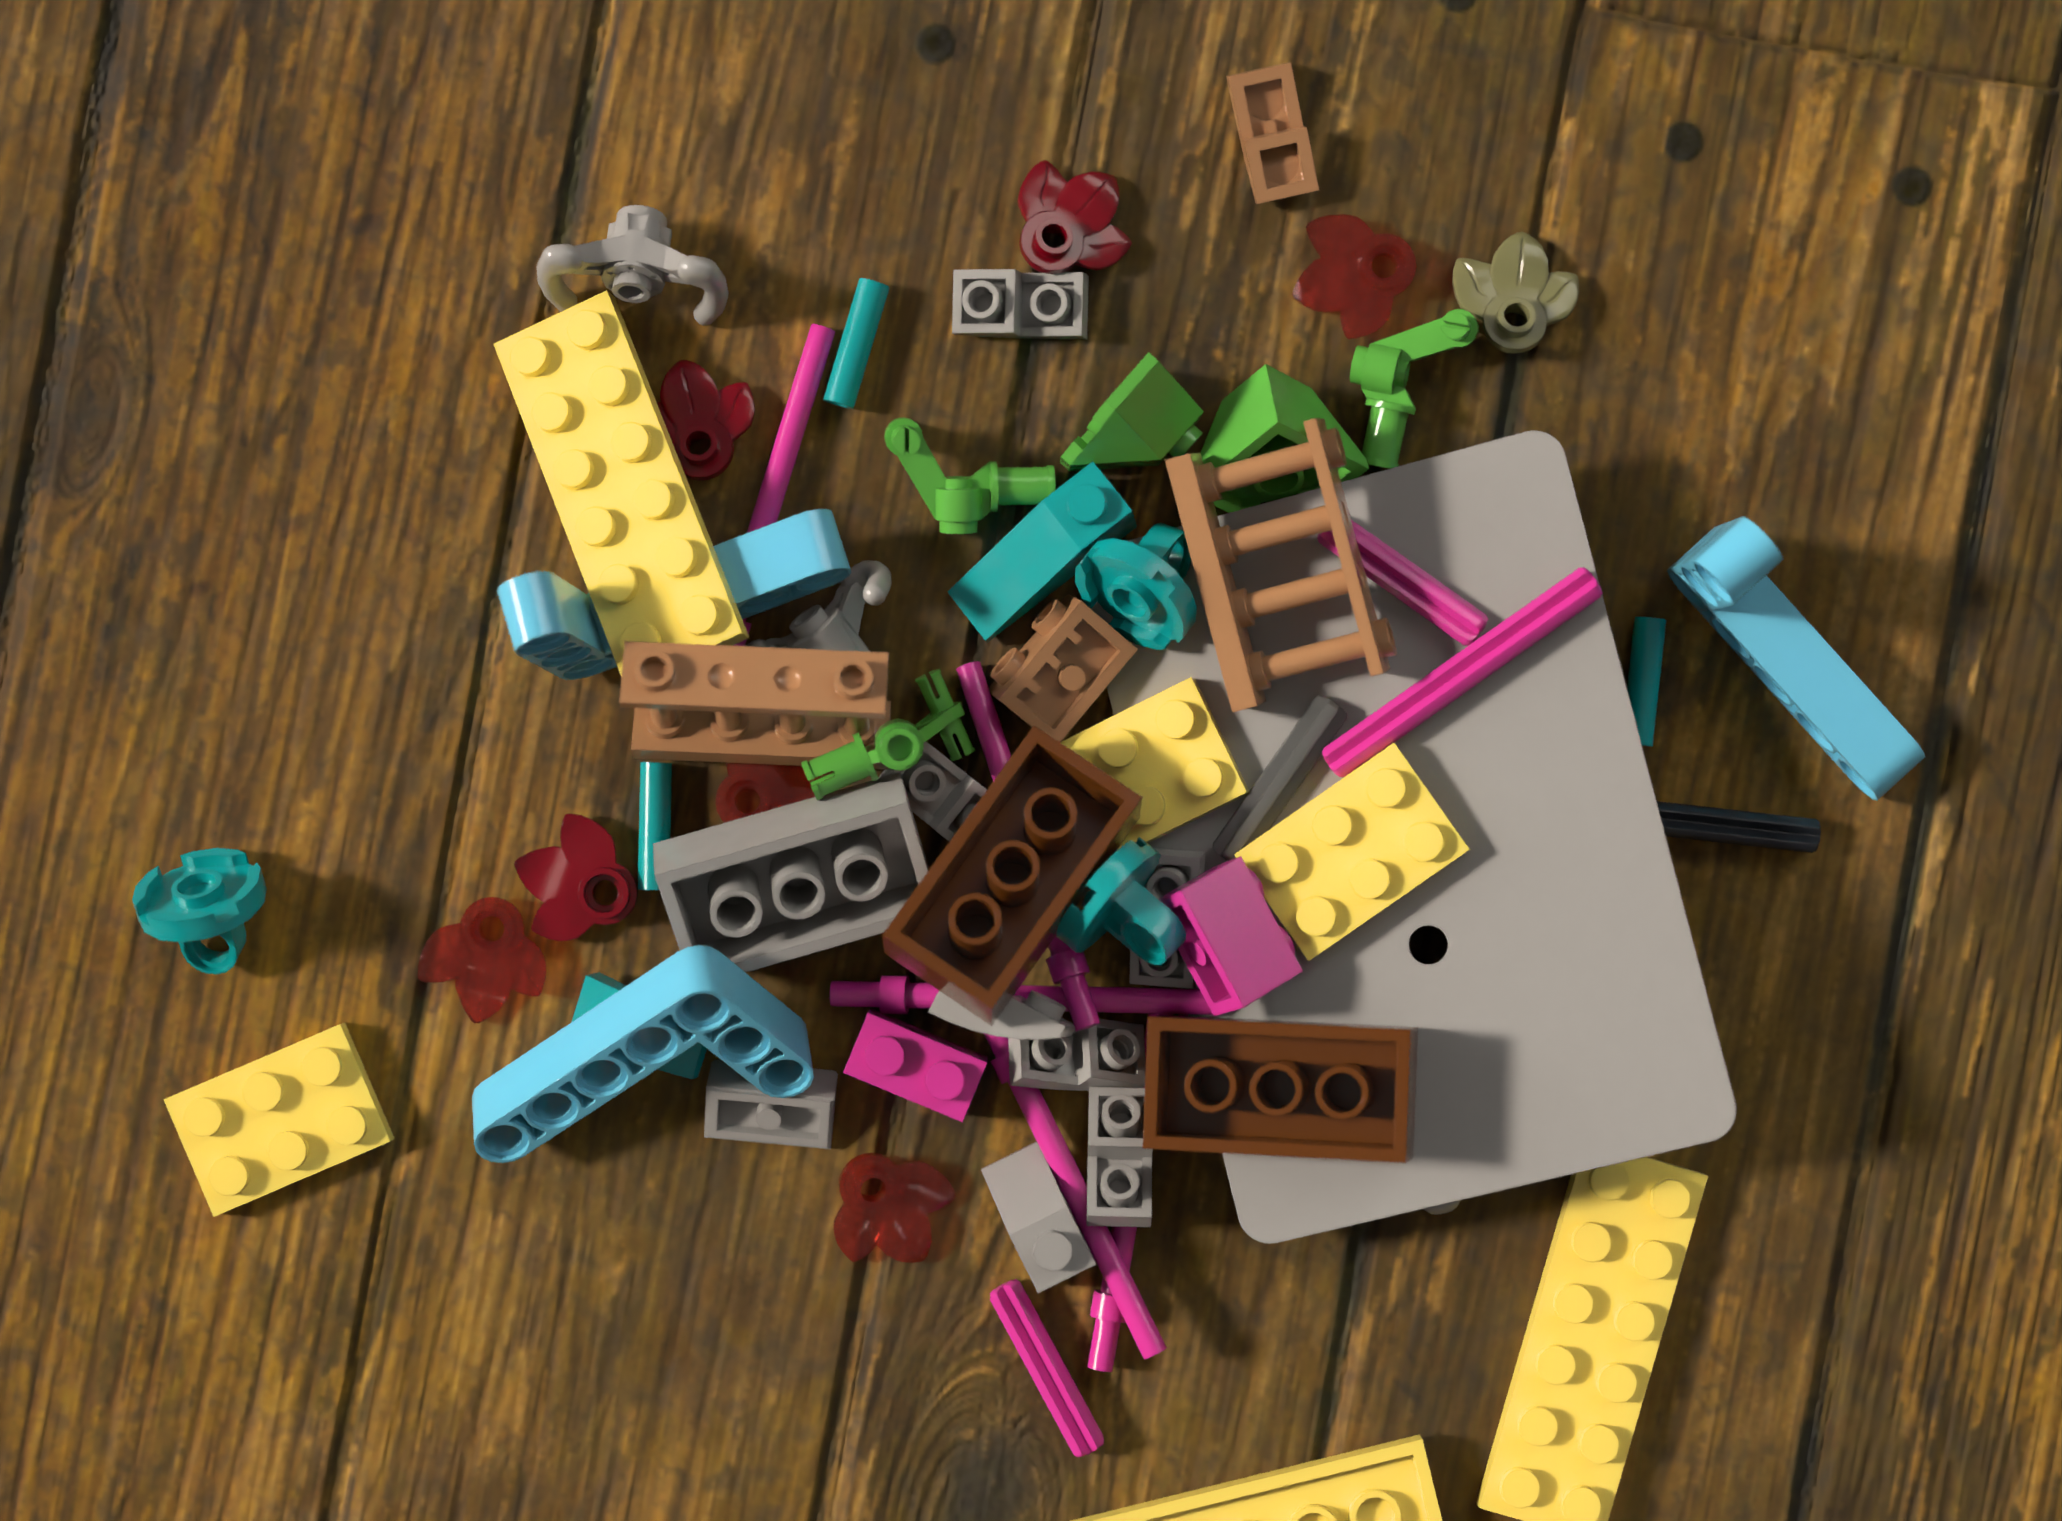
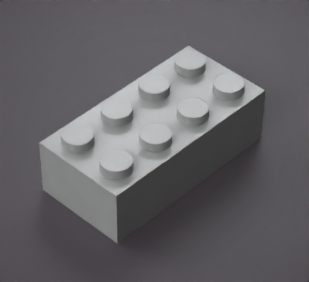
M901 772L879 778L876 781L871 780L837 790L823 796V799L817 800L816 797L653 843L654 874L679 949L682 950L697 945L712 947L720 951L745 973L884 933L929 871Z

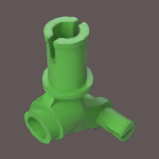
M1454 309L1449 311L1443 318L1375 341L1369 347L1357 345L1351 364L1350 383L1361 385V389L1366 397L1365 405L1371 407L1362 448V454L1367 459L1368 465L1387 469L1399 466L1398 460L1408 414L1415 415L1416 407L1405 388L1409 377L1410 363L1454 348H1464L1471 345L1477 338L1479 325L1476 318L1470 312L1464 309Z
M905 417L896 418L885 429L884 439L887 447L892 453L897 455L935 520L939 521V532L976 533L978 532V520L984 518L989 512H997L998 505H1038L1056 490L1053 465H1046V467H998L996 461H989L970 477H945L923 438L922 430L917 422Z
M941 669L929 672L938 696L934 695L925 674L915 679L930 711L926 717L915 725L903 719L889 720L880 726L875 734L874 744L865 747L859 732L853 734L855 741L812 760L801 762L808 781L833 771L810 782L817 800L823 799V796L869 776L872 781L878 780L879 777L873 765L875 763L882 762V764L893 770L910 769L922 757L924 742L938 732L950 756V761L962 758L953 739V734H956L966 756L975 751V747H973L960 718L965 714V711L960 701L953 702L942 677Z

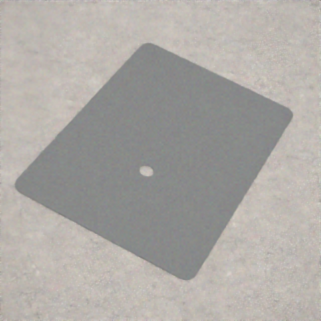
M1526 431L1341 482L1351 520L1487 615L1488 622L1477 639L1580 567L1588 569L1599 584L1564 449L1558 440L1548 433ZM1321 488L1217 517L1220 527L1229 525L1232 531L1324 506L1325 502ZM1183 526L1176 527L1177 529L1183 530ZM1318 534L1239 555L1238 563L1230 564L1236 588H1246L1248 593L1341 569L1342 566L1339 557L1318 542ZM1143 537L1128 541L1138 545ZM1191 563L1183 581L1190 588L1197 605L1196 622L1179 643H1177V640H1172L1166 649L1155 650L1129 641L1138 650L1109 683L1107 690L1113 715H1116L1190 677L1195 678L1250 791L1316 696L1327 697L1347 713V720L1331 741L1333 742L1467 646L1459 643L1366 577L1377 619L1387 617L1394 635L1397 655L1388 657L1391 669L1383 674L1371 677L1366 657L1277 679L1272 681L1271 688L1264 690L1266 702L1256 707L1232 713L1194 567ZM1349 594L1255 618V625L1247 627L1253 652L1262 650L1265 656L1359 631ZM1602 595L1591 605L1395 742L1470 850L1310 961L1307 960L1291 937L1295 947V957L1303 972L1244 1008L1217 1016L1188 1014V1016L1418 1027L1413 1159L1407 1163L1222 1153L1240 1225L1254 1240L1268 1244L1279 1243L1711 1142L1725 1135L1733 1125L1736 1116L1735 1099ZM1098 601L1093 606L1092 610L1108 624L1112 621L1114 617L1106 612ZM1321 755L1271 828L1344 778L1334 774L1324 760L1323 755ZM1246 796L1148 844L1158 849L1205 852V871L1227 862L1213 849V842ZM1266 901L1277 924L1288 933L1284 925L1281 923L1277 915L1274 913V911ZM1422 926H1435L1447 938V952L1437 963H1420L1410 952L1409 941L1411 935ZM1196 982L1193 989H1199Z

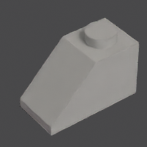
M1037 1141L981 1168L1008 1234L1037 1293L1096 1265L1089 1246Z

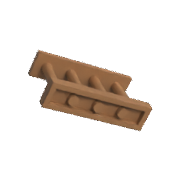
M1314 418L1303 422L1308 438L1306 443L1223 466L1214 467L1212 462L1203 464L1201 453H1189L1165 460L1232 713L1256 707L1266 702L1264 690L1271 688L1272 681L1362 657H1366L1370 676L1372 677L1390 670L1388 657L1397 655L1395 639L1388 618L1377 619L1337 469L1347 465L1343 443L1336 427L1327 430L1324 418ZM1316 468L1325 502L1324 506L1232 531L1229 525L1220 527L1214 502L1222 499L1223 492L1306 469ZM1332 530L1342 566L1341 569L1248 593L1246 588H1236L1230 564L1238 563L1239 555ZM1349 594L1358 632L1267 656L1264 655L1262 650L1253 652L1247 627L1255 625V618Z
M625 641L619 703L622 708H634L631 744L633 759L802 766L801 762L805 760H812L855 741L853 734L859 732L865 747L874 744L875 734L880 726L891 720V701H886L889 653ZM882 762L873 764L875 769L888 770V767L882 764Z

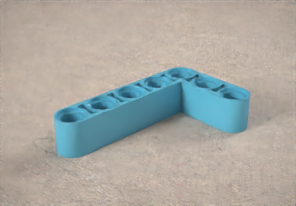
M815 509L802 512L713 546L742 619L835 585L849 577L852 573L832 510ZM547 571L520 575L499 586L497 593L517 655L565 680L587 678L617 667L590 594L582 592L559 576Z
M1745 517L1715 526L1667 570L1669 577L1681 593L1848 778L1868 797L1877 801L1925 758L1923 750L1889 710L1768 578L1767 574L1783 559L1772 540L1756 524Z
M702 945L687 947L678 951L481 1082L474 1089L472 1095L475 1150L482 1158L490 1162L507 1163L518 1160L698 1042L763 1093L777 1098L796 1096L804 1092L814 1079L806 1024L801 1017L720 951Z

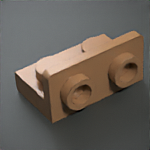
M1070 594L1066 595L1061 602L1058 599H1053L1039 612L1032 623V628L1036 632L1020 651L1017 648H1012L998 661L991 672V677L995 681L989 687L992 696L1003 703L1031 728L1035 725L1059 742L1062 741L1138 650L1084 602Z

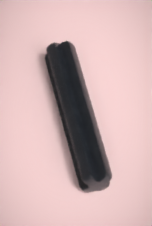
M1656 801L1666 837L1807 853L1816 852L1819 847L1821 824L1817 819Z

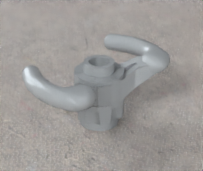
M629 205L621 208L617 212L616 221L609 223L607 239L575 246L570 244L550 245L544 249L537 262L538 284L544 296L561 312L577 305V296L564 283L561 277L563 274L571 273L578 275H600L606 288L611 290L615 297L630 303L645 302L649 298L662 293L665 281L689 284L702 288L704 290L703 299L693 311L695 320L702 326L712 324L722 314L729 294L725 276L717 264L710 259L694 255L686 256L670 248L672 230L667 228V218L657 209L644 205Z
M865 560L850 568L852 573L849 577L841 581L834 600L825 610L820 605L812 606L791 622L789 629L792 631L791 634L783 638H770L765 641L763 639H756L749 642L746 646L871 652L858 635L864 604L866 601L870 605L877 606L884 602L891 588L890 570L879 561Z

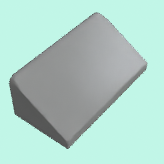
M713 1060L706 1086L704 1137L831 1149L838 1074L833 1070L813 1068L814 1079L804 1092L793 1097L777 1098L760 1091L722 1060Z

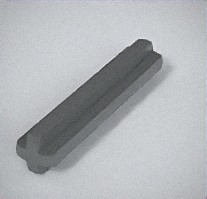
M1321 695L1313 699L1213 842V849L1227 861L1235 859V853L1270 830L1321 757L1324 747L1331 743L1347 720V713L1340 706Z

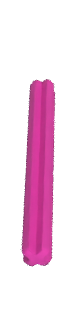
M1585 567L1576 569L1324 747L1322 751L1324 760L1338 777L1347 776L1598 600L1602 595L1601 586Z

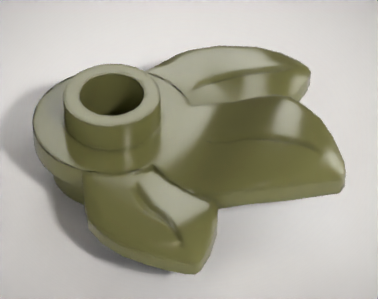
M1517 232L1504 240L1495 252L1492 264L1474 259L1458 258L1452 272L1454 294L1460 308L1481 320L1487 339L1498 350L1505 353L1516 354L1533 349L1542 340L1547 326L1566 319L1572 313L1578 301V276L1570 272L1556 271L1549 273L1548 259L1543 247L1526 232ZM1508 313H1517L1525 317L1527 323L1519 327L1512 326L1506 321L1504 316Z

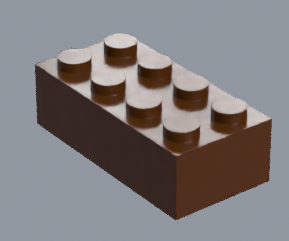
M1034 725L882 934L884 953L992 1026L1056 937L1057 927L1065 912L1072 903L1076 907L1090 889L1086 885L1088 881L1117 851L1138 821L1143 797Z
M1174 1015L1148 1017L1143 1149L1407 1163L1413 1159L1418 1027Z

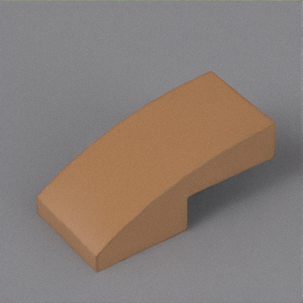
M1286 62L1226 76L1255 203L1261 204L1318 191L1319 186L1307 127L1303 126L1291 63Z

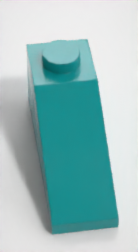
M1091 462L1043 499L948 591V594L986 643H988L1075 575L1076 566L1097 541L1110 538L1121 540L1134 530L1137 524L1133 511L1096 464Z

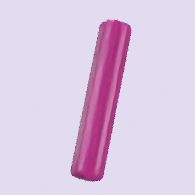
M1351 520L1366 577L1462 645L1469 646L1477 640L1488 622V617L1485 613ZM1332 530L1318 534V542L1339 557Z
M1014 1279L999 1285L990 1293V1301L1073 1455L1078 1458L1094 1452L1104 1444L1103 1434L1021 1282Z

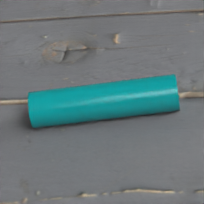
M859 278L823 398L824 401L840 407L854 409L889 292V286L874 280Z
M1651 617L1634 618L1627 691L1642 746H1653L1667 621Z
M640 762L638 890H659L654 874L653 843L671 838L672 763Z

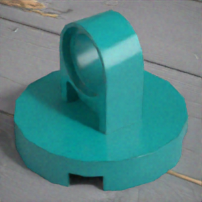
M1160 522L1155 524L1146 533L1138 545L1115 538L1099 540L1075 568V584L1084 603L1092 609L1098 601L1102 608L1114 617L1109 625L1125 639L1136 645L1155 650L1166 649L1172 640H1177V643H1179L1196 622L1197 605L1190 588L1183 581L1192 563L1183 530Z
M1138 837L1136 843L1132 840L1125 843L1102 865L1086 884L1091 890L1082 902L1083 911L1078 909L1073 903L1070 905L1057 927L1056 936L1073 951L1081 953L1091 947L1108 931L1145 962L1153 965H1162L1186 941V932L1179 918L1144 888L1155 871L1161 854L1140 837Z
M212 848L180 855L183 866L171 870L163 876L159 866L149 871L135 886L132 898L138 921L144 932L160 941L179 942L181 952L186 961L201 972L221 974L233 968L247 941L244 922L252 918L265 901L267 888L259 864L256 863L254 866L249 864L246 853L240 850ZM220 935L226 940L229 950L223 952L213 951L207 948L201 940Z

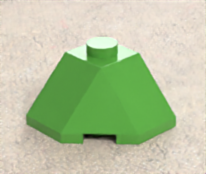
M1148 352L1092 417V421L1087 426L1088 431L1082 437L1078 436L1063 453L1060 463L1069 471H1081L1091 462H1094L1099 469L1159 466L1168 454L1173 458L1185 455L1201 437L1203 432L1195 424L1201 418L1204 411L1163 365Z
M1267 364L1221 401L1201 450L1203 464L1212 462L1214 467L1223 466L1306 443L1308 438L1303 422L1314 418H1324L1327 430L1336 427L1343 443L1347 465L1337 468L1341 482L1358 478L1369 469L1365 456L1312 388ZM1314 467L1223 492L1222 499L1215 501L1214 505L1231 513L1260 505L1263 502H1271L1321 487L1316 468Z

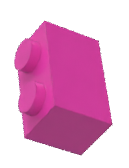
M1241 856L1206 870L1158 899L1179 918L1184 926L1186 941L1178 948V951L1213 1016L1244 1008L1303 972L1295 957V947L1291 937L1277 924L1264 900V889L1261 881L1252 870L1247 868Z
M870 1008L843 1073L963 1122L987 1065L988 1056Z

